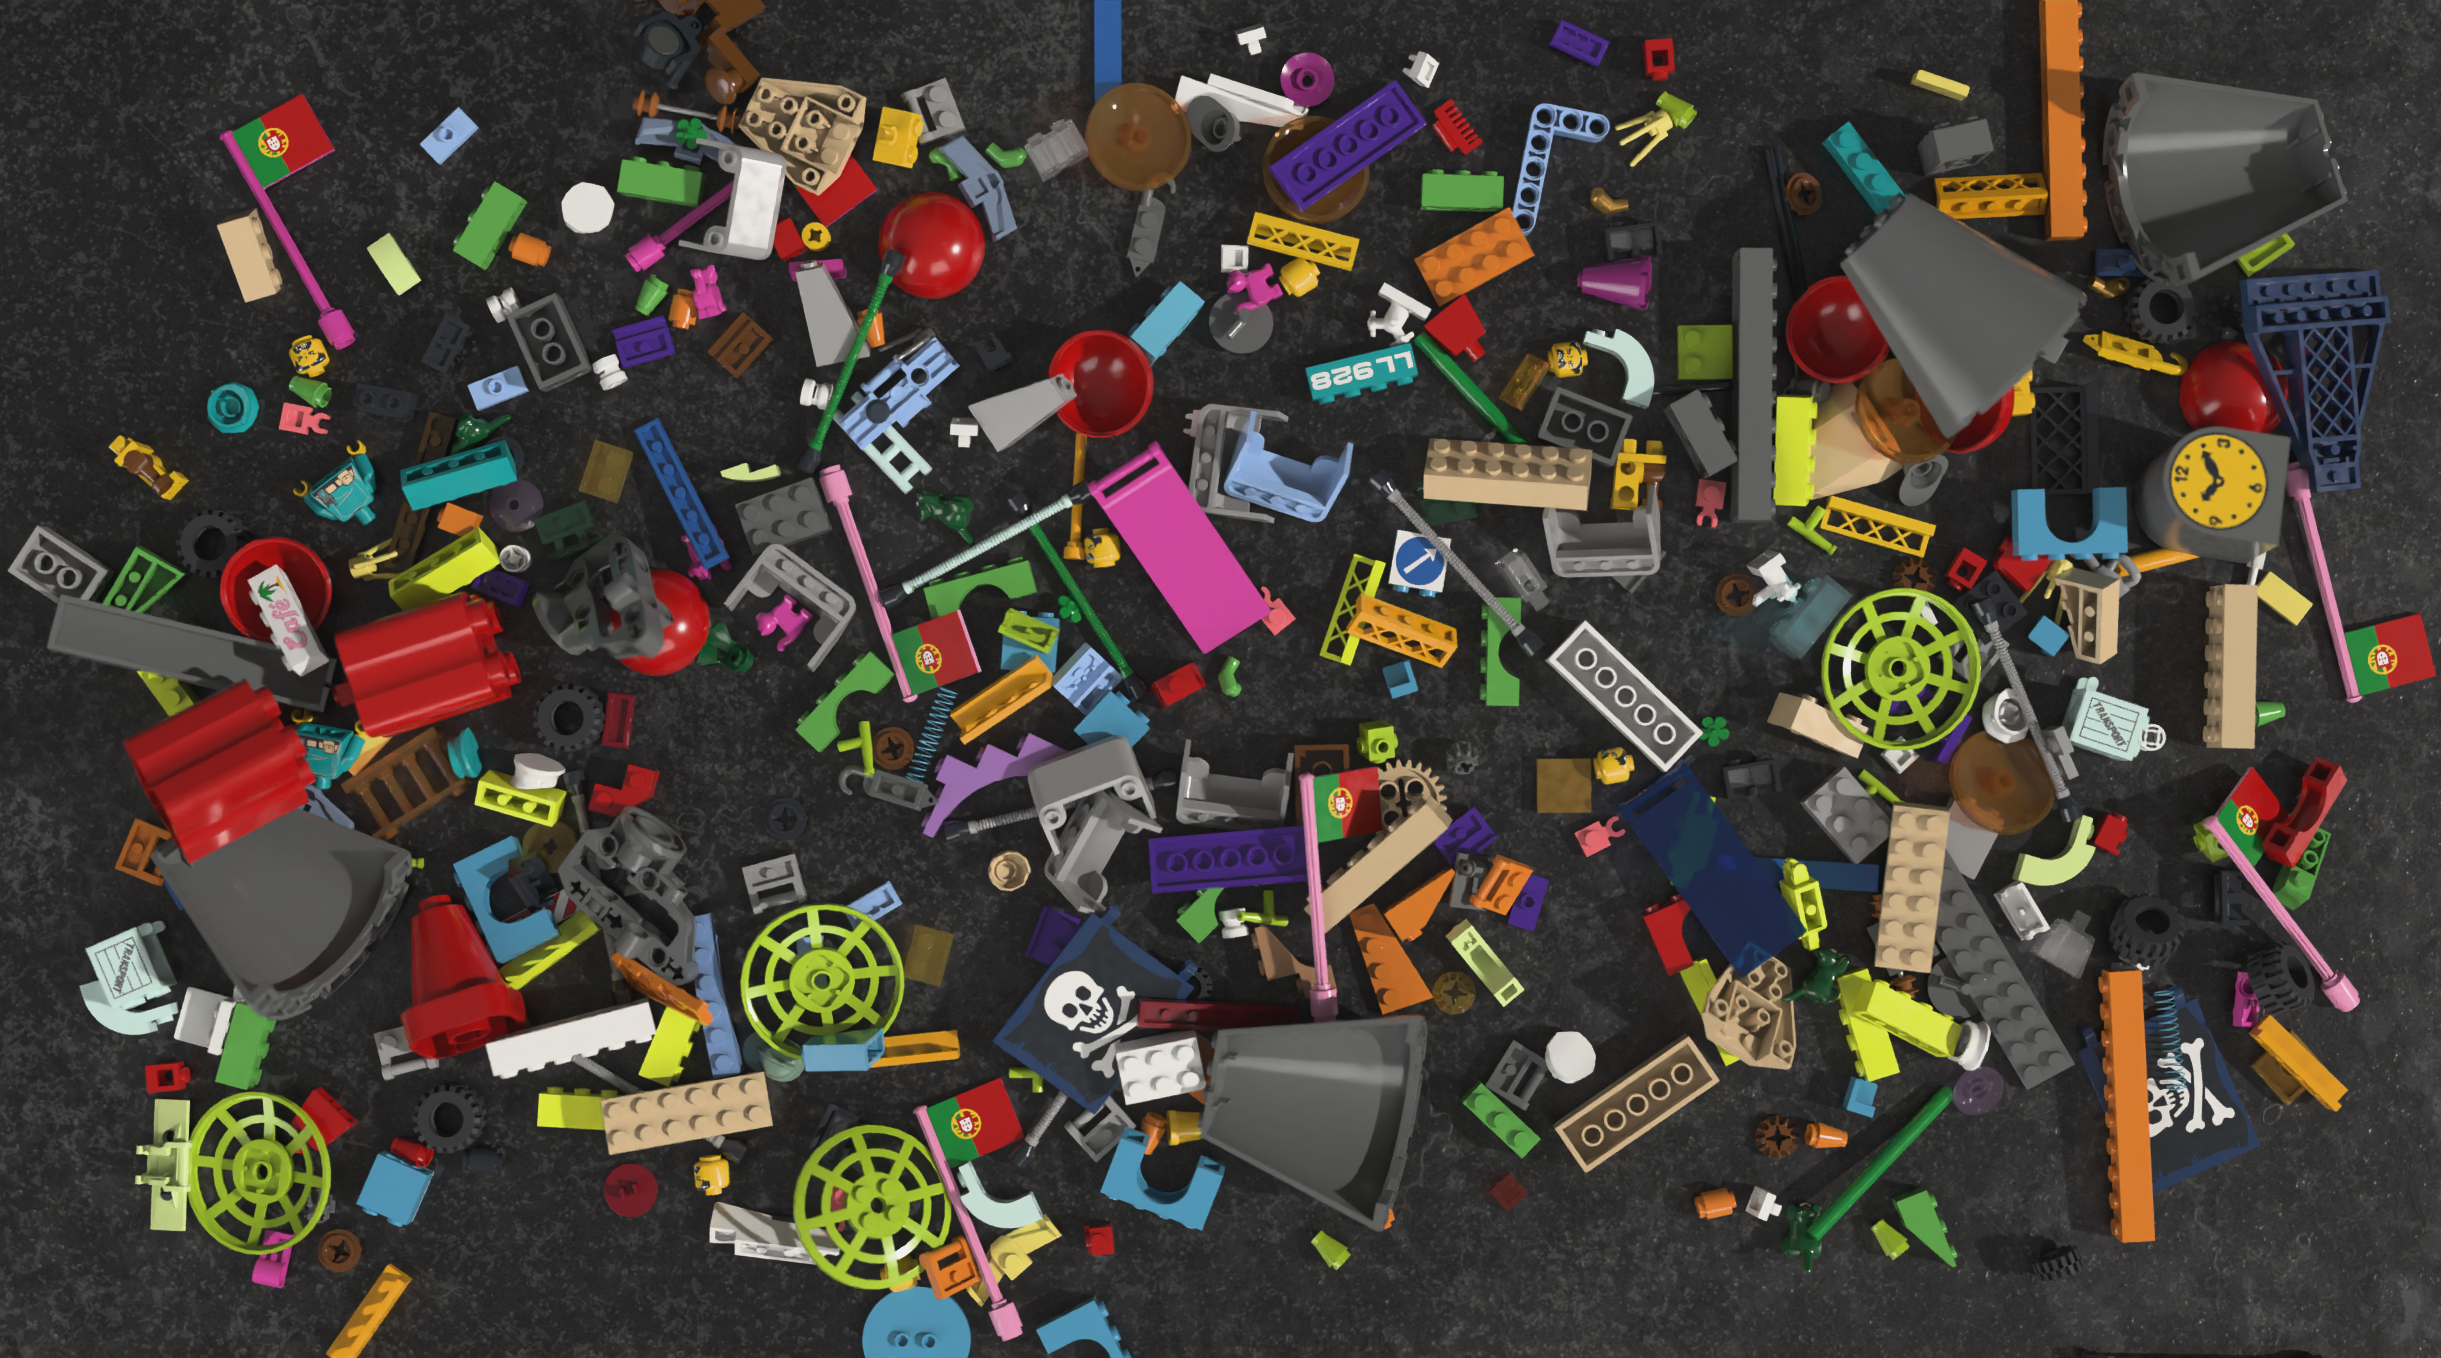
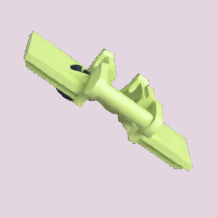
M155 1099L153 1144L136 1146V1154L148 1155L147 1172L142 1175H136L135 1184L148 1183V1185H152L150 1229L185 1231L187 1192L191 1191V1185L188 1184L189 1148H192V1141H189L190 1100ZM172 1130L175 1133L173 1141L168 1142L167 1134Z

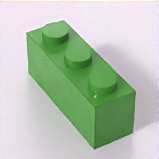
M631 156L630 160L622 159L617 192L621 195L690 207H699L702 204L706 176L699 172L700 168L684 165L683 169L673 168V163L657 161V165L646 163L647 159Z
M1428 170V174H1423L1421 177L1420 210L1501 212L1503 209L1504 176H1497L1498 173L1494 171L1481 172V175H1471L1470 171L1458 170L1452 175L1444 174L1443 170Z
M495 181L492 186L488 185L481 196V199H483L478 209L474 208L467 220L469 222L464 232L460 231L453 243L455 245L454 252L484 270L490 265L527 204V201Z
M246 1001L236 1004L215 1082L244 1090L254 1087V1084L257 1085L262 1074V1069H259L261 1059H264L269 1049V1043H266L269 1032L273 1031L276 1020H268L265 1016L260 1017L248 1006Z
M1480 1080L1461 1098L1463 1104L1521 1158L1540 1140V1137Z

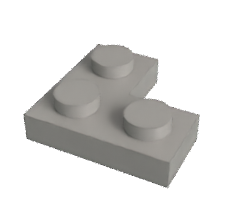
M2050 726L2043 729L2041 732L2045 736L2046 745L2050 748L2062 779L2070 780L2079 776L2069 754L2074 749L2064 727Z

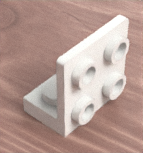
M188 987L174 1038L208 1048V1053L215 1055L223 1054L235 1007L239 1001L228 996L195 987Z

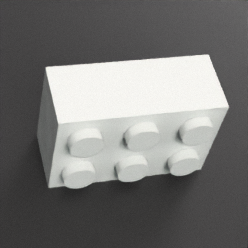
M1180 1030L1114 1044L1126 1105L1204 1089L1206 1086L1195 1030Z

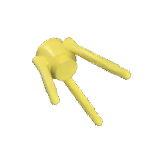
M1661 109L1656 113L1652 110L1644 116L1615 126L1616 130H1621L1645 122L1643 128L1622 139L1620 145H1624L1646 132H1649L1651 136L1656 135L1630 162V166H1635L1660 140L1668 136L1667 130L1671 129L1673 124L1665 110Z
M392 538L367 551L357 553V557L349 559V568L354 579L363 578L365 582L375 579H393L403 573L373 574L377 570L376 563L398 555L394 551L374 558L370 556L389 546Z
M2052 560L2030 592L2023 593L2019 598L2020 603L2025 601L2046 574H2048L2046 578L2050 580L2044 597L2048 599L2056 585L2055 577L2073 567L2072 563L2067 560ZM2062 591L2054 622L2058 626L2060 625L2063 613L2061 602L2064 598Z

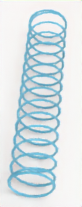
M939 687L941 690H943V691H945V692H947V693L953 695V696H948V695H944V694L937 693L938 696H940L941 698H943V699H945V700H947V701H949V702H951V703H947V702H943V701H939V700H934L936 703H938V704L944 706L945 708H947V709H942V708H938V707H933V706H932V708H933L934 710H936V711H938V712L944 714L945 716H941V715H937V714H933V713H929V715H931L932 717H934V718H936V719H938V720L944 722L943 720H941V719H939V718H937V717H935V716H933V715L940 716V717H944V718H949L948 715H946L945 713H943V712H941V711H939V710H937V709H941V710H945V711H951V709L948 708V707H946L945 705L939 703V702L946 703V704H951V705H953L954 703H953L952 701H950V700H948V699L942 697L941 695L947 696V697H951V698H956V696H955L954 694L957 695V693H955V692H953V691H950V690H947V689H945V688ZM926 720L927 722L933 724L934 726H936V727H938V728H940V729H942V728L939 727V726H937V725H935V724L932 723V722L946 725V722L940 723V722H936V721H932V720ZM927 726L924 727L925 729H927V730H929V731L935 733V734L938 735V736H934V735H930V734H926V733H921L923 736H925V737H927V738H929V739L935 741L936 743L929 742V741H925V740H919L920 742H922L923 744H925V745H927V746L933 748L934 750L917 746L918 749H920V750L926 752L927 754H929V755H931V756H927V755H923V754H919V753H914L916 756H918V757H920V758L926 760L927 762H929V763H926V762L917 761V760H913V759H912V761H913L914 763H916V764H918V765H920V766H922V767H924V768H926V767L923 766V765H921V764H919V763H917V762L924 763V764H931L930 761H928L927 759H925V758H923V757H921V756L930 757V758H933L934 756H933L932 754L928 753L927 751L923 750V749L931 750V751H936V749H935L934 747H932V746H930V745L924 743V742L931 743V744H939L936 740H934V739L928 737V736H932V737L941 738V736H940L939 734H937L936 732H934V731H932V730H930V729L938 730V731H944V729L939 730V729H935V728H931V727H927ZM909 766V768L924 776L906 773L907 775L913 778L905 776V778L923 783V781L919 780L914 776L925 778L926 775L915 769L923 771H929V769L926 768L927 770Z
M2174 991L2155 992L2154 996H2173L2169 994L2174 993ZM2161 992H2170V993H2164V994H2156V993H2161ZM2173 996V998H2171V999L2164 1000V1001H2158V1002H2155V1003H2174V1002H2170V1000L2174 999L2175 996ZM2174 1003V1005L2169 1006V1007H2166V1008L2156 1009V1010H2174V1011H2175V1012H2173V1013H2171V1014L2160 1015V1016H2157V1017H2175V1018H2176V1019H2174V1020H2172V1021L2161 1022V1023H2158V1024H2176V1025H2177V1026H2175V1027H2173V1028L2162 1029V1030H2159V1031H2177V1032H2178V1033H2176V1034H2174V1035L2163 1036V1037H2159V1038H2178V1039H2179V1040H2177V1041H2175V1042L2164 1043V1044H2160V1045H2179V1046H2180V1047H2178V1048H2176V1049L2165 1050V1051H2161V1052H2180V1051H2176V1050L2179 1049V1048H2181V1045H2180V1044H2175L2176 1042L2180 1041V1038H2179V1037H2174L2175 1035L2179 1034L2180 1032H2179L2178 1030H2173L2174 1028H2176V1027L2179 1026L2177 1023H2173V1021L2177 1020L2178 1018H2177L2176 1016H2172V1014L2176 1013L2177 1011H2176L2175 1009H2171V1007L2175 1006L2176 1003ZM2180 1052L2181 1054L2177 1056L2166 1057L2162 1059H2181L2177 1057L2182 1055V1052ZM2178 1062V1063L2167 1064V1065H2163V1066H2182V1065H2177V1064L2181 1063V1062ZM2179 1069V1070H2176V1071L2164 1072V1073H2182V1074L2185 1075V1073H2183V1072H2178V1071H2180V1070H2182V1069ZM2180 1076V1077H2177V1078L2165 1079V1080H2183V1081L2186 1082V1080H2184V1079H2179V1078H2181V1077H2183V1076ZM2181 1083L2178 1085L2166 1086V1089L2180 1090L2186 1088L2187 1086L2182 1085L2184 1083ZM2180 1086L2183 1087V1088H2177V1089H2168V1088H2171V1087H2180Z

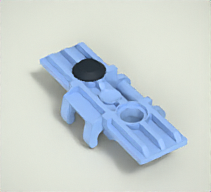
M936 337L905 363L902 360L897 361L896 356L898 355L895 354L892 357L894 359L866 384L863 382L860 385L867 396L837 422L861 450L895 421H898L904 428L913 416L924 407L927 408L932 404L925 395L960 366ZM902 368L906 376L881 398H877L873 391ZM916 368L924 369L927 374L926 380L921 384L914 383L911 379V373Z

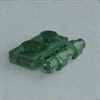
M1424 481L1416 482L1418 493L1424 492ZM1437 499L1419 501L1422 518L1428 524L1427 526H1436L1478 517L1475 502Z
M586 501L534 519L543 545L553 542L555 544L556 550L547 553L551 563L560 559L561 561L568 560L571 555L581 551L586 552L601 541L599 534L588 537L586 533L587 529L595 527ZM577 534L579 541L566 546L563 538Z

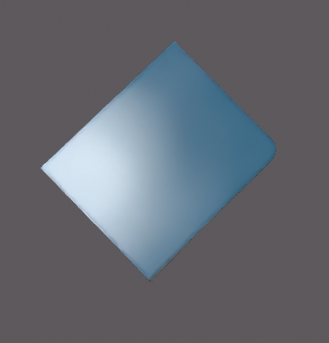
M2043 615L2037 619L2038 623L2029 633L2028 638L2041 647L2040 651L2048 657H2054L2070 634Z
M1409 660L1382 669L1391 699L1418 691Z
M1851 1076L1842 1107L1873 1118L1876 1107L1872 1106L1877 1090V1084Z

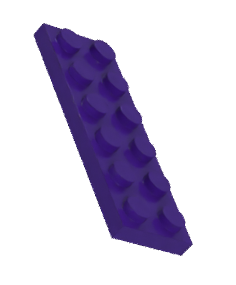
M1395 80L1277 161L1269 170L1301 213L1419 131L1427 123Z
M1304 826L1149 839L1151 888L1153 894L1308 881Z

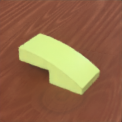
M390 233L367 247L374 261L398 295H401L421 281L412 264L404 256Z
M744 463L721 471L722 477L742 482H758L782 477L777 465L752 472L750 465Z

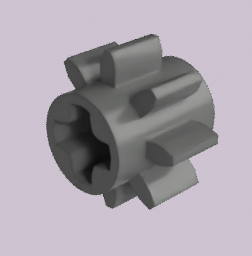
M1455 742L1449 750H1446L1447 758L1445 760L1448 769L1454 768L1456 774H1468L1474 770L1475 766L1479 765L1477 747L1470 748L1469 742Z
M322 1189L312 1190L307 1203L301 1210L304 1212V1217H307L309 1221L316 1211ZM331 1194L328 1195L327 1203L317 1223L329 1219L330 1213H335V1201L332 1200Z

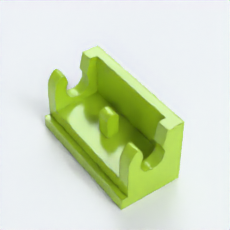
M1010 608L1006 612V617L1000 625L998 632L1049 654L1060 630Z

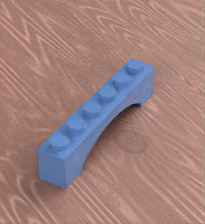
M713 912L694 916L697 923L694 961L698 966V975L694 980L697 997L708 1004L709 1008L707 1010L714 1018L707 1027L703 1025L713 1079L740 1074L744 1071V1066L726 998Z

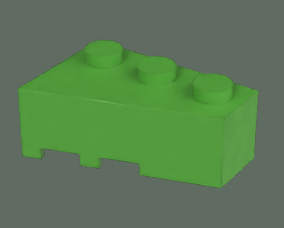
M138 546L134 549L103 604L144 613L189 572L146 548Z

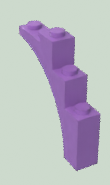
M1029 733L1027 738L1022 736L1017 745L1016 751L1020 752L1018 757L988 744L986 748L981 747L975 759V762L979 763L978 767L972 766L951 755H947L945 759L940 758L934 772L938 774L936 780L944 783L945 786L944 788L939 787L935 794L936 799L940 803L936 804L932 813L928 811L921 825L925 827L923 834L932 838L935 837L948 815L960 802L976 790L998 780L1013 776H1026L1032 766L1070 751Z

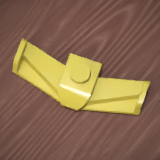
M1046 1214L1036 1222L1019 1227L1006 1235H1001L991 1244L989 1251L986 1253V1258L997 1284L1005 1273L1013 1280L1031 1265L1033 1261L1027 1255L1028 1253L1063 1236V1233ZM977 1267L981 1280L966 1289L982 1307L990 1294Z

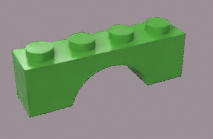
M1022 557L1006 561L1008 566L997 568L996 564L980 568L981 573L971 575L970 571L954 575L955 580L945 582L944 578L928 582L929 587L923 589L931 619L933 620L960 610L964 597L972 589L982 585L999 587L1010 599L1038 593L1030 562L1028 560L1023 561Z
M1496 597L1498 602L1505 607V610H1508L1510 615H1512V618L1514 617V620H1517L1520 624L1521 598ZM1482 603L1481 618L1486 619V630H1481V646H1486L1485 657H1481L1480 673H1485V684H1480V700H1485L1484 706H1519V679L1510 675L1503 668L1498 654L1499 644L1503 636L1511 628L1504 623V620L1502 621L1499 618L1497 612L1495 613V610L1489 607L1490 605Z
M863 652L852 663L855 668L849 674L846 672L842 673L834 682L837 687L830 694L826 691L817 699L815 703L818 707L812 713L806 711L798 719L797 723L799 726L796 731L818 752H822L840 733L836 723V711L839 703L845 696L858 690H866L878 694L896 675L873 652H869L867 655Z
M1224 888L1198 890L1196 894L1199 897L1192 904L1187 901L1177 911L1180 916L1176 921L1198 943L1218 925L1214 907L1219 893Z

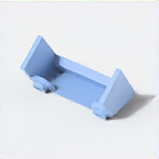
M1251 410L1233 451L1224 482L1225 492L1233 497L1310 522L1322 521L1327 516L1349 476L1353 444L1348 442L1339 459L1328 455L1320 456L1315 459L1312 466L1262 450L1265 440L1260 433L1253 431L1256 412Z

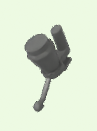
M1793 359L1795 376L1791 379L1789 386L1783 391V394L1813 395V402H1825L1830 395V383L1816 378H1803L1799 376V366Z

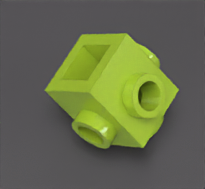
M1385 720L1359 724L1360 738H1357V749L1363 757L1371 763H1384L1387 758L1395 757V748L1398 746V740L1394 733L1393 725Z
M2205 818L2203 821L2194 824L2196 836L2193 838L2197 848L2213 863L2229 855L2209 828L2204 827V822L2207 819Z

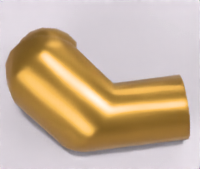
M1596 187L1592 189L1590 193L1591 203L1602 213L1611 214L1628 211L1626 197L1612 200L1603 188Z
M2092 276L2087 283V287L2105 298H2112L2128 290L2130 281L2124 276L2115 277L2107 281Z

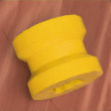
M812 222L803 229L802 240L810 250L821 252L829 246L831 235L823 224Z

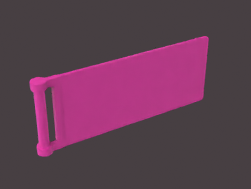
M1154 441L1148 445L1149 448L1097 482L1093 480L1087 484V487L1201 651L1206 654L1268 615L1271 610L1173 468L1160 445ZM1154 457L1159 461L1157 465L1109 496L1105 497L1102 491Z

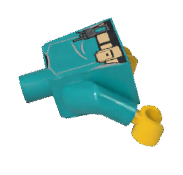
M357 440L360 445L358 451L353 452L352 448L349 445L347 446V451L355 457L354 460L350 457L313 486L309 482L301 481L305 485V491L302 493L299 489L294 488L293 492L295 495L303 497L304 501L316 515L331 520L340 519L342 522L347 521L354 515L364 526L376 516L367 506L374 500L373 492L376 489L374 469L365 454L366 447L361 441Z
M295 709L291 714L293 721L296 722L293 728L305 747L306 754L303 756L315 776V787L328 789L331 787L332 779H336L343 772L348 771L357 760L366 742L364 737L368 735L365 731H362L361 720L355 723L357 735L353 736V731L310 723L313 714L308 710H304V716L301 719V710Z

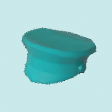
M236 382L223 384L213 389L207 405L209 421L222 433L245 432L254 423L259 410V404L253 390Z
M464 727L460 733H454L448 737L449 759L458 778H464V776L476 778L481 775L482 757L472 731L468 727Z

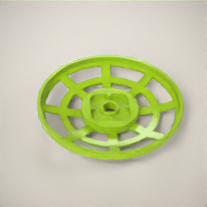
M1892 588L1878 591L1852 605L1839 618L1831 630L1822 658L1821 678L1824 694L1837 720L1860 740L1889 750H1912L1925 747L1939 741L1952 732L1970 710L1976 697L1981 677V659L1978 644L1965 618L1954 606L1941 597L1927 591L1912 588ZM1891 596L1915 597L1909 613L1890 612L1877 616L1872 602ZM1926 601L1944 611L1954 621L1958 630L1943 636L1934 624L1920 617ZM1862 608L1868 622L1855 632L1847 647L1834 643L1844 623L1856 611ZM1891 620H1905L1900 636L1887 637L1881 623ZM1916 624L1926 629L1934 637L1935 641L1922 647L1917 641L1911 639ZM1871 629L1877 643L1870 649L1868 654L1855 650L1860 639ZM1963 639L1969 658L1967 684L1951 679L1953 662L1949 646ZM1938 651H1941L1943 659L1942 676L1930 673L1929 656ZM1830 653L1844 657L1842 675L1846 691L1836 698L1832 695L1828 677ZM1851 660L1865 664L1864 672L1866 679L1854 686L1850 674ZM1896 661H1900L1903 664V672L1898 676L1893 675L1891 671L1892 664ZM1927 683L1938 686V691L1934 697L1922 707L1916 695L1923 690ZM1869 689H1872L1879 695L1881 700L1878 712L1866 706L1859 698V695ZM1948 690L1964 694L1954 713L1943 725L1936 729L1928 714L1941 703ZM1852 700L1853 704L1863 714L1875 720L1873 736L1865 734L1853 726L1839 708ZM1892 700H1906L1913 712L1904 716H1888ZM1918 721L1926 734L1920 738L1907 741L1883 740L1886 724L1904 725Z
M815 903L796 907L781 914L767 924L748 949L741 973L742 1001L753 1028L771 1047L786 1056L801 1061V1049L783 1042L792 1028L811 1035H829L844 1031L865 1017L876 1028H883L884 1035L897 1016L904 992V970L900 954L885 929L863 912L845 905L833 903ZM818 910L839 911L855 916L862 921L852 932L838 926L820 925ZM807 912L809 927L793 932L781 943L767 936L785 920ZM870 928L874 929L885 942L892 956L893 965L877 966L871 950L861 939ZM821 933H832L846 939L835 950L822 946ZM810 935L812 949L807 950L800 956L787 948L797 939ZM762 945L773 952L766 967L765 984L749 987L751 963L758 947ZM855 945L864 954L869 965L868 967L852 968L849 960L846 958ZM781 957L792 965L789 979L773 982L774 969L778 959ZM824 973L830 977L827 985L818 986L814 983V979L818 974ZM895 976L893 998L887 1013L882 1017L870 1008L877 994L879 977ZM870 978L869 991L863 1002L852 994L855 979ZM791 990L797 1003L789 1014L779 1004L775 996L776 992ZM767 995L773 1011L783 1021L774 1035L759 1020L752 1006L751 998ZM845 1003L856 1010L846 1020L837 1024L833 1023L832 1011ZM807 1009L812 1012L821 1013L823 1026L807 1025L797 1020Z
M251 1091L235 1094L221 1100L202 1116L189 1140L192 1141V1148H189L188 1178L191 1191L187 1192L196 1217L206 1231L218 1242L232 1250L255 1255L279 1252L302 1240L320 1219L328 1200L331 1182L329 1154L319 1129L309 1115L297 1104L281 1095L263 1091ZM263 1099L264 1115L249 1116L237 1122L226 1111L232 1105L242 1101ZM274 1101L289 1107L307 1126L299 1133L290 1123L275 1117ZM218 1117L228 1130L218 1144L215 1157L199 1155L205 1134ZM255 1123H264V1138L252 1141L244 1131V1128ZM275 1125L283 1128L293 1136L294 1139L286 1147L275 1140ZM235 1136L242 1147L234 1159L224 1158L227 1147ZM312 1136L317 1143L321 1155L323 1177L314 1175L313 1159L306 1143ZM300 1148L305 1158L306 1173L295 1170L292 1155ZM262 1164L268 1170L266 1178H263L260 1174V1166ZM198 1166L213 1168L215 1187L221 1199L209 1209L205 1205L200 1191ZM223 1169L232 1170L236 1189L230 1194L227 1192L224 1183ZM294 1182L305 1184L302 1196L294 1206L288 1192ZM312 1186L320 1188L322 1191L316 1211L309 1223L304 1227L299 1213L309 1199ZM243 1197L255 1203L254 1217L243 1212L235 1203ZM279 1201L286 1214L276 1219H265L267 1205ZM228 1210L239 1221L252 1226L248 1241H241L230 1235L214 1218ZM290 1221L295 1236L276 1244L258 1245L262 1228L278 1227Z
M864 1125L835 1134L824 1141L810 1155L797 1179L794 1192L793 1214L801 1244L812 1261L823 1272L847 1286L878 1290L910 1281L925 1270L919 1264L908 1273L899 1276L897 1259L911 1252L921 1240L933 1248L931 1252L943 1247L951 1221L952 1201L934 1157L925 1145L899 1129L882 1125ZM885 1133L899 1137L904 1142L899 1153L886 1149H867L862 1134ZM851 1137L856 1153L843 1159L832 1172L817 1165L821 1157L831 1147ZM914 1146L931 1162L938 1174L940 1183L927 1186L921 1172L908 1160ZM870 1157H885L895 1162L889 1174L875 1172ZM859 1160L864 1176L859 1177L853 1183L840 1176L849 1165ZM904 1167L914 1176L920 1188L906 1191L898 1180ZM812 1174L826 1181L821 1198L822 1215L806 1219L804 1211L805 1193ZM835 1186L846 1192L844 1209L831 1212V1195ZM944 1193L945 1217L939 1238H937L927 1230L931 1216L930 1197ZM874 1198H878L883 1204V1209L880 1213H875L871 1209V1201ZM923 1199V1216L919 1225L908 1217L909 1202ZM847 1220L851 1228L856 1232L850 1245L840 1236L834 1223ZM825 1226L832 1241L844 1252L836 1267L828 1262L819 1252L809 1230ZM902 1227L914 1234V1237L904 1247L895 1251L892 1239L893 1234ZM866 1238L881 1239L884 1255H871L859 1250ZM854 1259L866 1263H886L888 1279L865 1280L846 1274V1271Z

